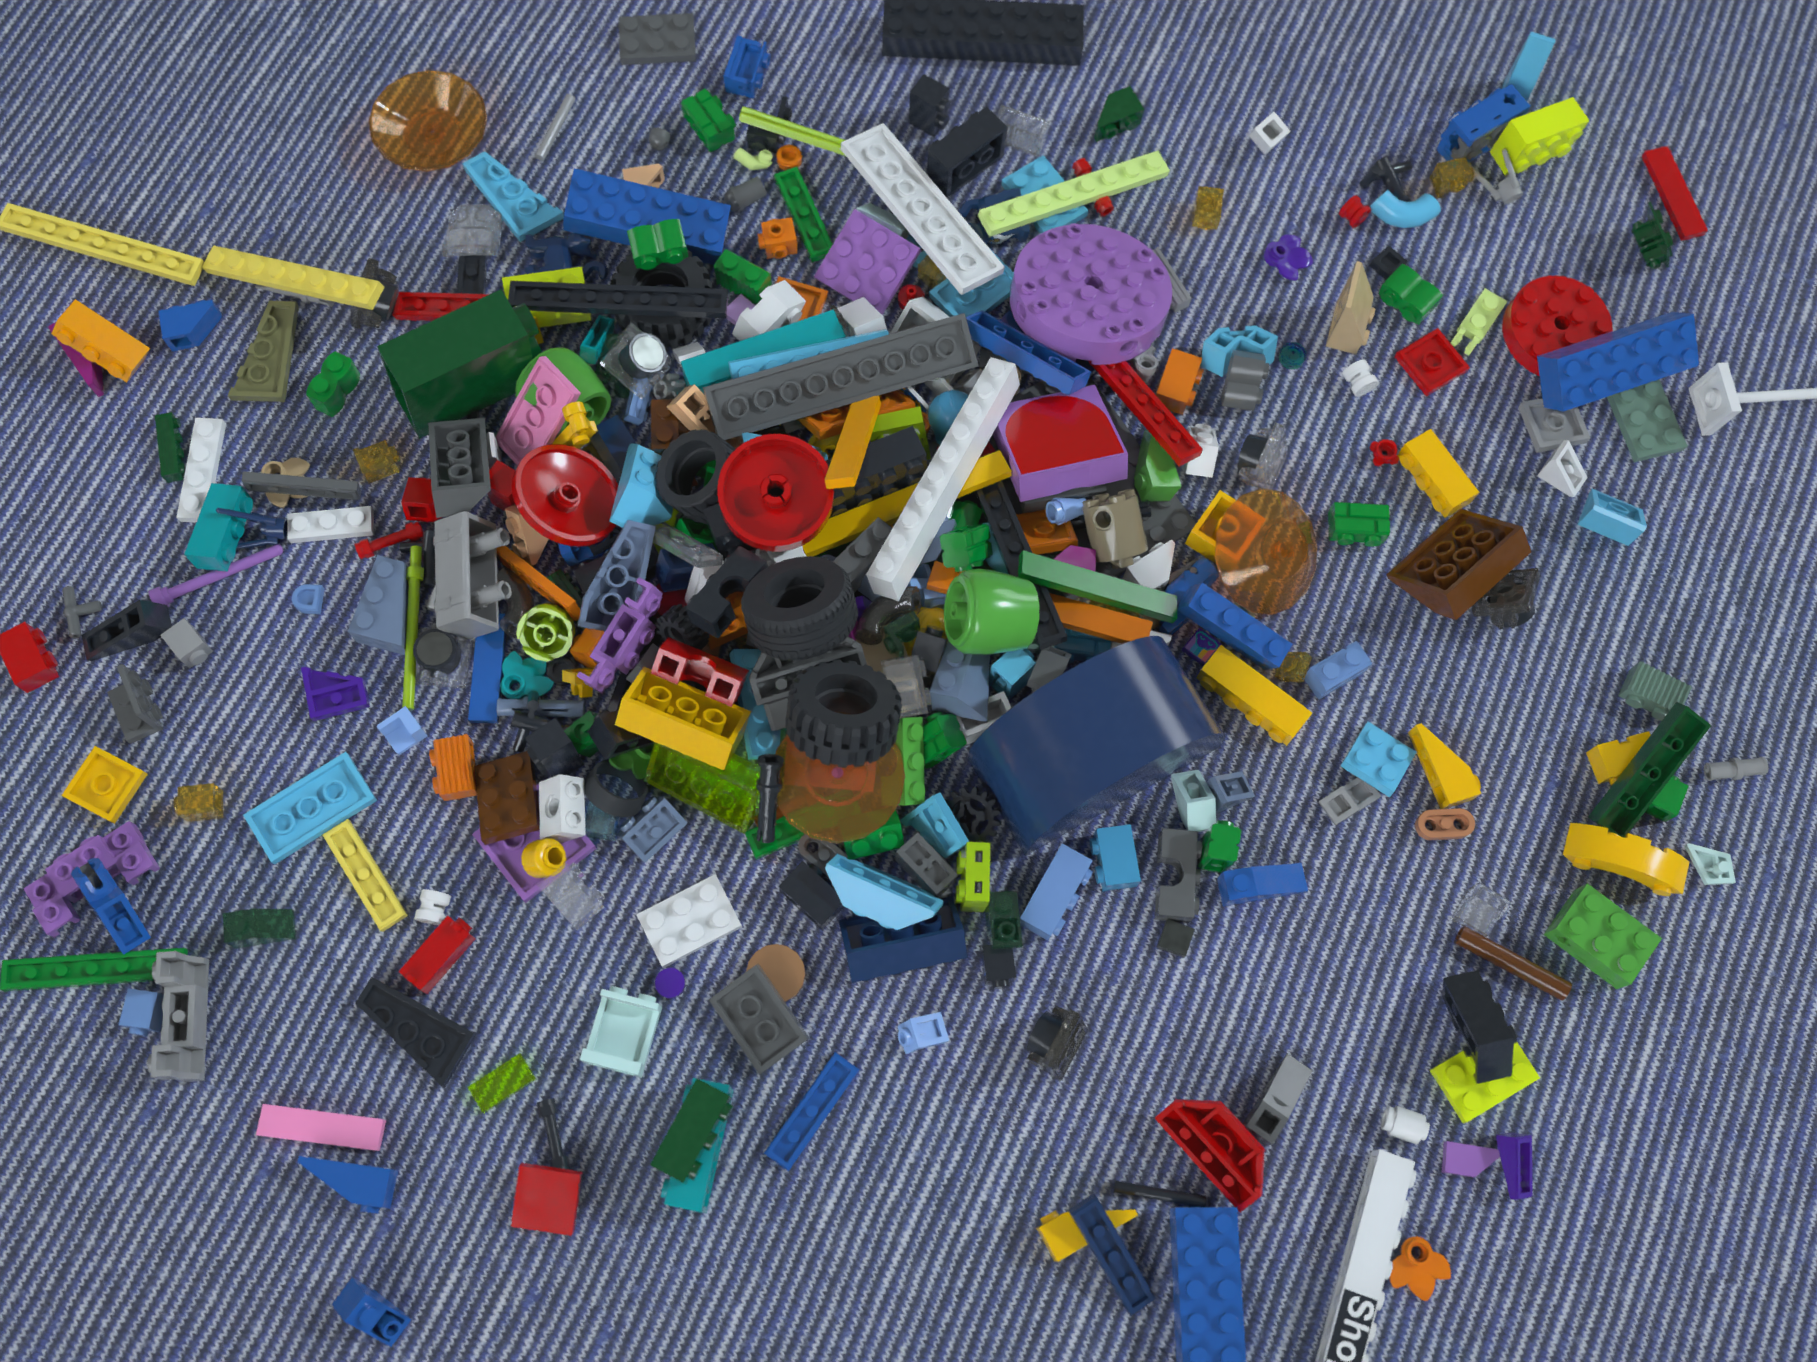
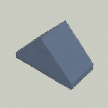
M1243 771L1213 776L1207 782L1215 797L1216 814L1255 797Z

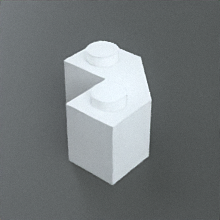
M785 280L766 287L760 294L762 300L752 310L747 307L740 314L732 334L739 341L787 324L795 323L802 316L801 311L806 300Z

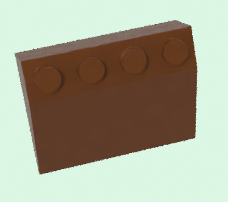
M1460 509L1386 575L1389 580L1433 612L1457 620L1531 553V549L1522 526Z

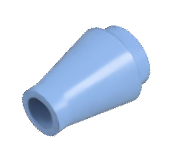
M1055 497L1046 504V516L1051 523L1061 525L1080 515H1084L1082 502L1086 501V499Z

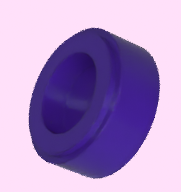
M675 968L663 969L655 979L657 992L666 999L679 997L686 986L684 976Z

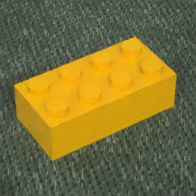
M643 667L621 700L615 725L681 752L684 755L705 762L710 766L725 770L743 738L751 711L735 704L730 707L706 697V692L682 682H679L677 685L650 674L651 669Z

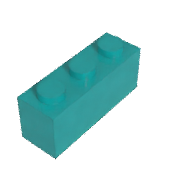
M211 483L184 553L197 569L228 572L231 561L235 558L239 539L244 534V526L247 519L220 514L216 512V509L224 508L251 513L254 500L243 486Z

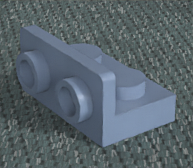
M660 795L656 798L652 796L646 800L641 808L642 811L635 818L633 816L627 818L620 825L621 831L617 834L644 863L687 824L675 808Z

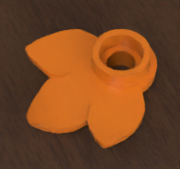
M1413 1236L1403 1242L1401 1254L1392 1260L1393 1268L1389 1277L1393 1288H1400L1407 1284L1415 1296L1423 1301H1428L1434 1291L1436 1279H1450L1451 1270L1446 1258L1432 1251L1428 1241L1422 1237ZM1415 1246L1420 1250V1256L1417 1259L1411 1254V1250Z

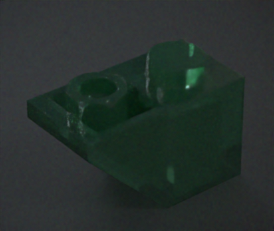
M1017 891L990 892V902L985 909L987 936L992 949L1022 948Z

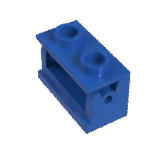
M737 35L723 76L725 92L755 98L757 89H761L763 85L764 68L768 69L771 54L767 53L766 41H764L762 46L758 41L742 38V36Z

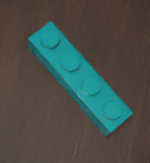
M602 315L597 317L580 345L579 356L587 364H596L613 335L615 319Z

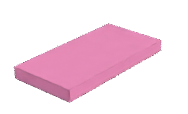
M546 356L538 358L495 437L498 445L517 466L523 457L533 449L550 445L554 442L565 422L562 408L569 403L576 402L581 394ZM533 382L538 388L536 390V406H533L524 399Z

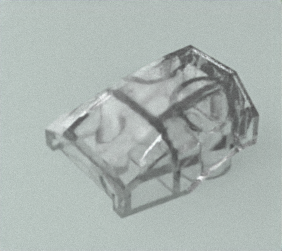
M487 204L459 205L449 214L447 234L442 245L443 257L461 255L496 256L500 247L503 225L501 214Z

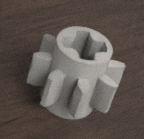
M668 373V375H660L661 380H657L654 385V395L658 400L674 399L687 385L685 381L679 380V374Z

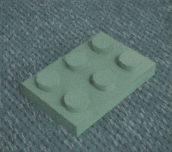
M1659 379L1607 397L1634 462L1681 452L1688 447Z

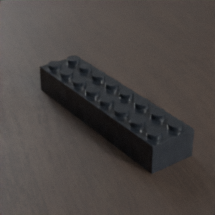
M884 0L882 56L1069 66H1080L1084 41V5L996 0Z
M913 426L868 444L855 486L834 489L833 508L829 518L919 483L927 469V458ZM832 458L826 460L828 467L830 466ZM773 488L769 491L768 495L772 497L780 496L782 499L781 495L784 491L780 488ZM719 503L703 509L711 536L724 561L739 545L748 551L757 549L744 543L730 530L724 521Z

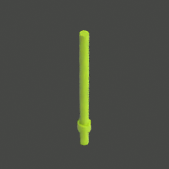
M411 546L410 566L406 570V579L409 581L402 708L406 706L409 711L414 710L416 659L413 655V646L418 638L420 582L424 578V568L421 567L422 547Z

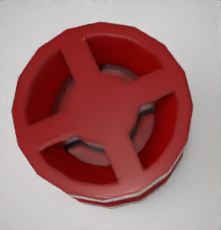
M1355 195L1342 206L1338 215L1341 218H1346L1349 221V225L1354 229L1369 216L1372 209L1368 205H1363L1361 198Z

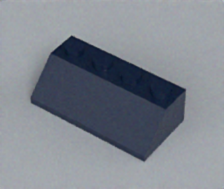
M953 897L941 898L944 901L942 907L933 917L899 930L885 928L869 917L856 916L838 920L852 983L968 958L964 928Z

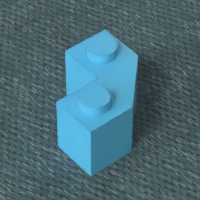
M1245 326L1243 331H1230L1229 327L1218 328L1203 343L1200 366L1223 377L1228 371L1232 350L1265 355L1266 363L1270 365L1274 361L1278 336L1258 326Z

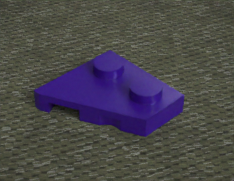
M309 667L301 668L309 714L313 721L370 707L366 684L363 678L351 675L341 676L327 671V673L315 671Z

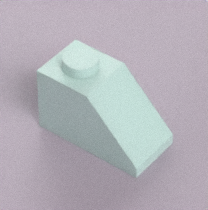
M1193 770L1171 774L1179 815L1187 831L1202 832L1209 829L1212 824L1216 823L1215 797L1200 771Z

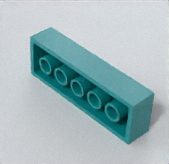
M833 309L681 361L684 381L687 387L695 384L704 394L703 387L731 380L728 361L845 338V334Z

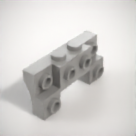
M177 951L157 952L156 961L152 965V975L156 984L164 986V998L162 1000L163 1026L161 1029L162 1045L152 1046V1054L149 1055L147 1061L148 1071L151 1073V1078L159 1080L204 1081L209 959L189 956Z

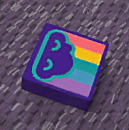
M1199 627L1185 644L1182 651L1201 666H1204L1222 644Z

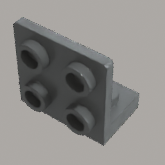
M124 664L117 666L123 685L108 691L107 694L124 737L128 743L132 744L163 730L160 722L163 715L158 705L151 700L150 695L153 694V690L147 679H141L135 670L131 671Z

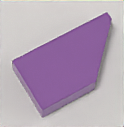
M1445 1141L1443 1144L1442 1173L1476 1177L1500 1157L1499 1150Z

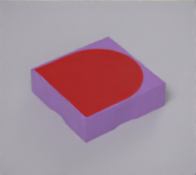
M1095 385L1086 386L1071 395L1058 392L1011 402L993 432L998 449L1011 469L1012 476L1010 478L1020 502L1059 494L1073 488L1092 487L1128 478V452Z

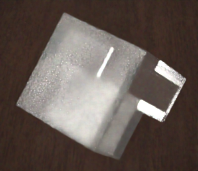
M1479 882L1467 889L1451 919L1461 926L1464 925L1487 937L1496 921L1504 917L1512 902Z

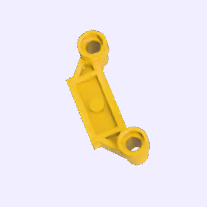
M577 401L569 403L562 408L565 421L570 424L552 444L567 445L581 449L583 445L589 443V439L598 431L595 421L587 419V412L583 402Z

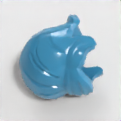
M949 390L936 396L931 402L928 409V421L938 444L941 445L968 398V394L959 390Z

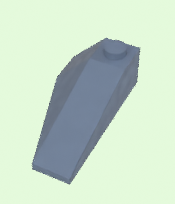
M631 520L626 521L583 597L578 626L606 631L622 604L628 606L624 602L627 597L635 602L638 600L643 592V588L636 581L639 577L644 580L646 578L656 526Z

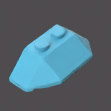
M631 443L629 445L610 522L622 528L627 520L655 526L672 517L673 507L661 498L660 492L656 487L657 481L655 476L658 462L662 457L661 455L639 444Z
M839 854L834 856L825 867L843 906L851 909L858 916L869 917L877 921L885 928L899 930L931 918L942 907L944 902L918 886L862 862L848 860Z

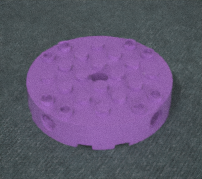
M1073 223L1047 230L1033 238L1022 249L1017 258L1010 289V306L1013 316L1027 336L1073 362H1076L1077 358L1089 360L1093 365L1123 362L1149 349L1151 343L1162 332L1172 301L1170 276L1162 261L1150 248L1126 233L1091 224Z

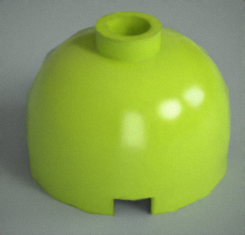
M544 603L538 604L525 612L517 625L516 635L517 639H520L523 645L522 649L526 654L536 660L547 662L553 661V659L560 656L562 657L567 653L574 642L576 628L573 619L565 609L559 605Z

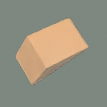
M660 164L622 169L623 177L626 181L659 188L665 180L663 166Z

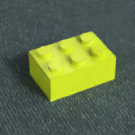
M1574 97L1510 120L1490 150V153L1506 176L1508 175V170L1502 154V150L1506 149L1514 172L1521 173L1529 166L1535 164L1542 165L1553 157L1557 156L1560 158L1568 154L1572 149V144L1583 134V129L1588 124L1589 119Z

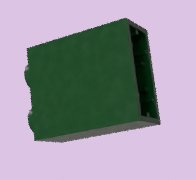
M502 289L377 346L394 396L419 439L429 435L428 423L461 420L460 418L468 414L471 415L476 410L480 411L515 394L516 382L522 370L533 358L542 353L534 337L539 334V330L530 310L525 303L512 308Z

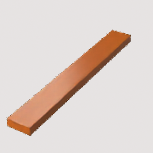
M935 561L926 589L946 594L952 580L962 572H955V567L946 568L943 563ZM1049 593L1064 628L1120 644L1150 635L1152 621Z

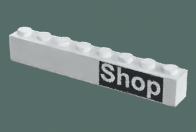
M1381 1149L1371 1151L1315 1362H1368L1369 1360L1366 1350L1368 1342H1372L1376 1334L1377 1324L1374 1323L1376 1311H1380L1384 1303L1385 1293L1382 1292L1385 1279H1389L1393 1268V1262L1390 1261L1392 1250L1397 1248L1401 1237L1398 1226L1400 1219L1405 1217L1409 1203L1405 1199L1408 1188L1411 1189L1416 1179V1171L1413 1170L1414 1161Z

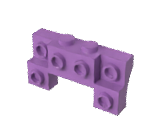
M640 577L636 582L643 588L642 594L636 602L628 597L624 602L628 606L622 604L590 655L597 662L590 676L580 671L577 674V677L584 681L585 684L601 694L613 683L617 670L627 675L629 670L635 667L644 646L649 644L654 637L656 627L649 619L659 610L663 594L654 585Z
M128 821L105 837L97 835L96 837L85 839L80 843L79 848L69 854L57 857L53 864L45 869L47 874L24 888V891L35 907L32 911L47 935L56 937L60 934L57 929L69 921L77 923L81 920L71 902L76 903L84 895L71 876V872L77 866L81 867L88 863L87 860L99 858L112 878L122 873L125 880L132 885L139 883L137 877L149 869L154 872L160 869L149 851L143 835L134 823Z

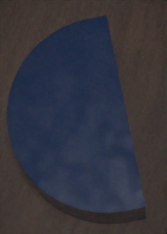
M1148 636L1107 650L1068 670L1024 698L979 736L969 751L968 761L984 788L989 791L990 798L997 799L996 808L1001 809L1002 813L1000 815L1026 856L1218 749L1225 739V734L1164 639L1160 636Z

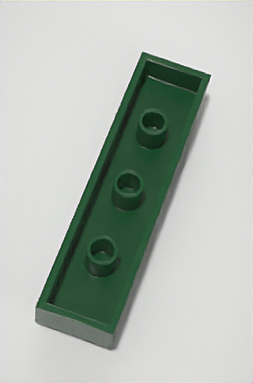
M1676 702L1588 818L1600 827L1608 828V832L1625 838L1626 834L1631 831L1712 725L1688 706Z

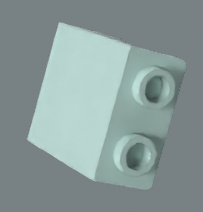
M611 986L609 991L601 989L600 1005L587 1048H583L580 1061L642 1078L662 1007L660 1004L655 1003L657 998L639 993L638 998L628 996V991L619 987Z

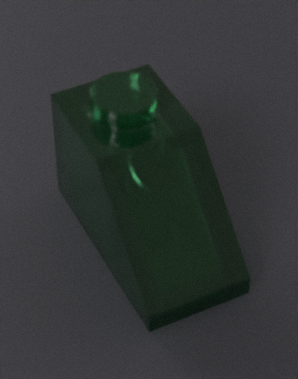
M253 908L223 913L224 943L237 949L296 939L294 910Z

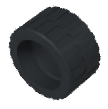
M704 429L691 430L680 435L664 450L657 465L655 479L661 498L694 522L707 524L703 509L719 503L717 494L719 475L724 463L735 448L714 432ZM716 460V467L711 480L703 489L691 494V485L697 472L708 462Z

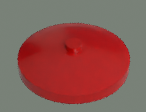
M550 444L535 448L523 457L512 478V495L521 516L534 530L554 542L580 547L602 541L616 527V524L609 520L618 484L611 472L598 459L578 448L560 444Z

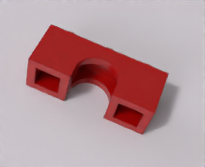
M669 637L660 646L650 674L677 685L682 680L697 682L707 689L706 697L732 707L741 694L749 670Z

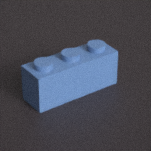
M1062 843L1021 915L1018 924L1047 941L1052 934L1058 936L1066 922L1061 919L1066 909L1072 911L1080 897L1075 894L1080 884L1086 886L1093 873V870L1089 869L1093 860Z

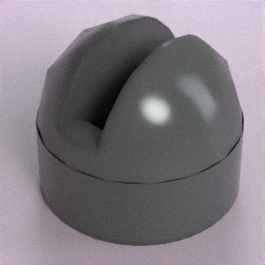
M652 128L650 130L649 143L653 149L663 150L668 146L671 135L662 128Z

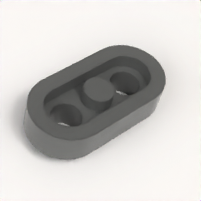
M808 832L799 840L798 847L801 857L809 864L813 863L828 879L830 878L825 870L826 864L837 854L847 859V855L819 832ZM816 844L819 849L812 853L808 850V846Z

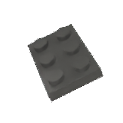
M693 13L618 17L621 65L696 61Z
M759 964L749 969L709 999L759 1075L810 1039Z

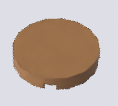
M779 944L764 946L756 951L749 960L746 972L759 964L785 1002L796 997L802 989L805 980L804 964L798 953L788 946Z

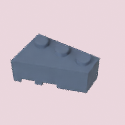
M377 555L348 629V633L357 643L405 655L409 581L406 579L407 566L403 561Z

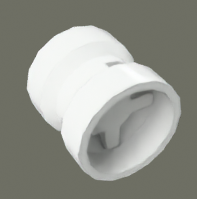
M1364 359L1351 364L1342 373L1346 381L1352 384L1351 390L1356 397L1369 393L1379 384L1376 376L1369 372L1370 366Z
M423 889L419 898L421 906L416 910L414 919L439 926L446 918L444 910L449 905L451 896L442 892Z

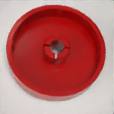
M1557 275L1537 278L1522 287L1508 304L1502 321L1503 337L1511 355L1525 369L1538 376L1540 375L1537 356L1613 331L1610 313L1599 295L1591 287L1578 280Z
M767 434L746 441L737 447L727 458L719 475L717 494L724 521L740 540L760 550L782 552L805 545L814 539L825 527L833 508L834 489H827L825 484V477L829 469L828 464L814 447L790 435ZM773 488L782 489L784 491L781 495L782 499L780 496L772 497L768 495L769 491Z

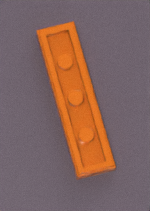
M501 546L497 548V556L502 565L550 603L565 609L573 621L579 619L580 608L572 597L508 547Z

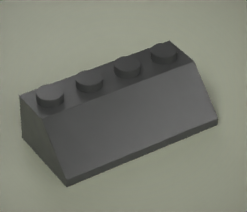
M485 418L428 423L431 488L436 517H449L463 511L469 512L491 490Z

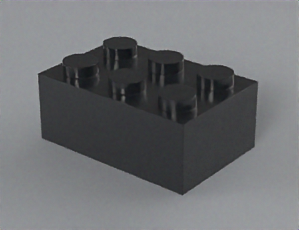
M986 106L981 111L971 114L962 125L953 127L944 138L936 140L930 145L928 149L927 175L946 198H949L1004 157L1007 126Z

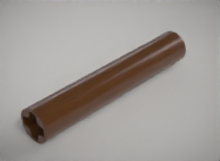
M1464 925L1455 937L1454 943L1561 1001L1565 1000L1572 988L1571 982Z

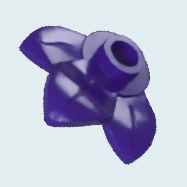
M1283 235L1278 242H1270L1265 248L1264 259L1266 263L1272 267H1277L1280 275L1286 279L1297 281L1298 269L1308 268L1313 264L1311 254L1306 249L1300 247L1301 239L1296 235Z

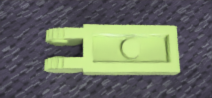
M1485 288L1457 329L1458 332L1451 341L1452 346L1458 345L1464 335L1472 340L1468 343L1464 352L1470 355L1477 343L1480 344L1508 301Z

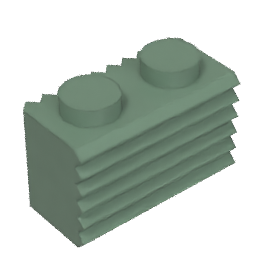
M1640 661L1628 671L1629 673L1618 696L1625 699L1626 704L1629 706L1643 708L1651 712L1653 718L1662 721L1676 702L1685 705L1692 687Z

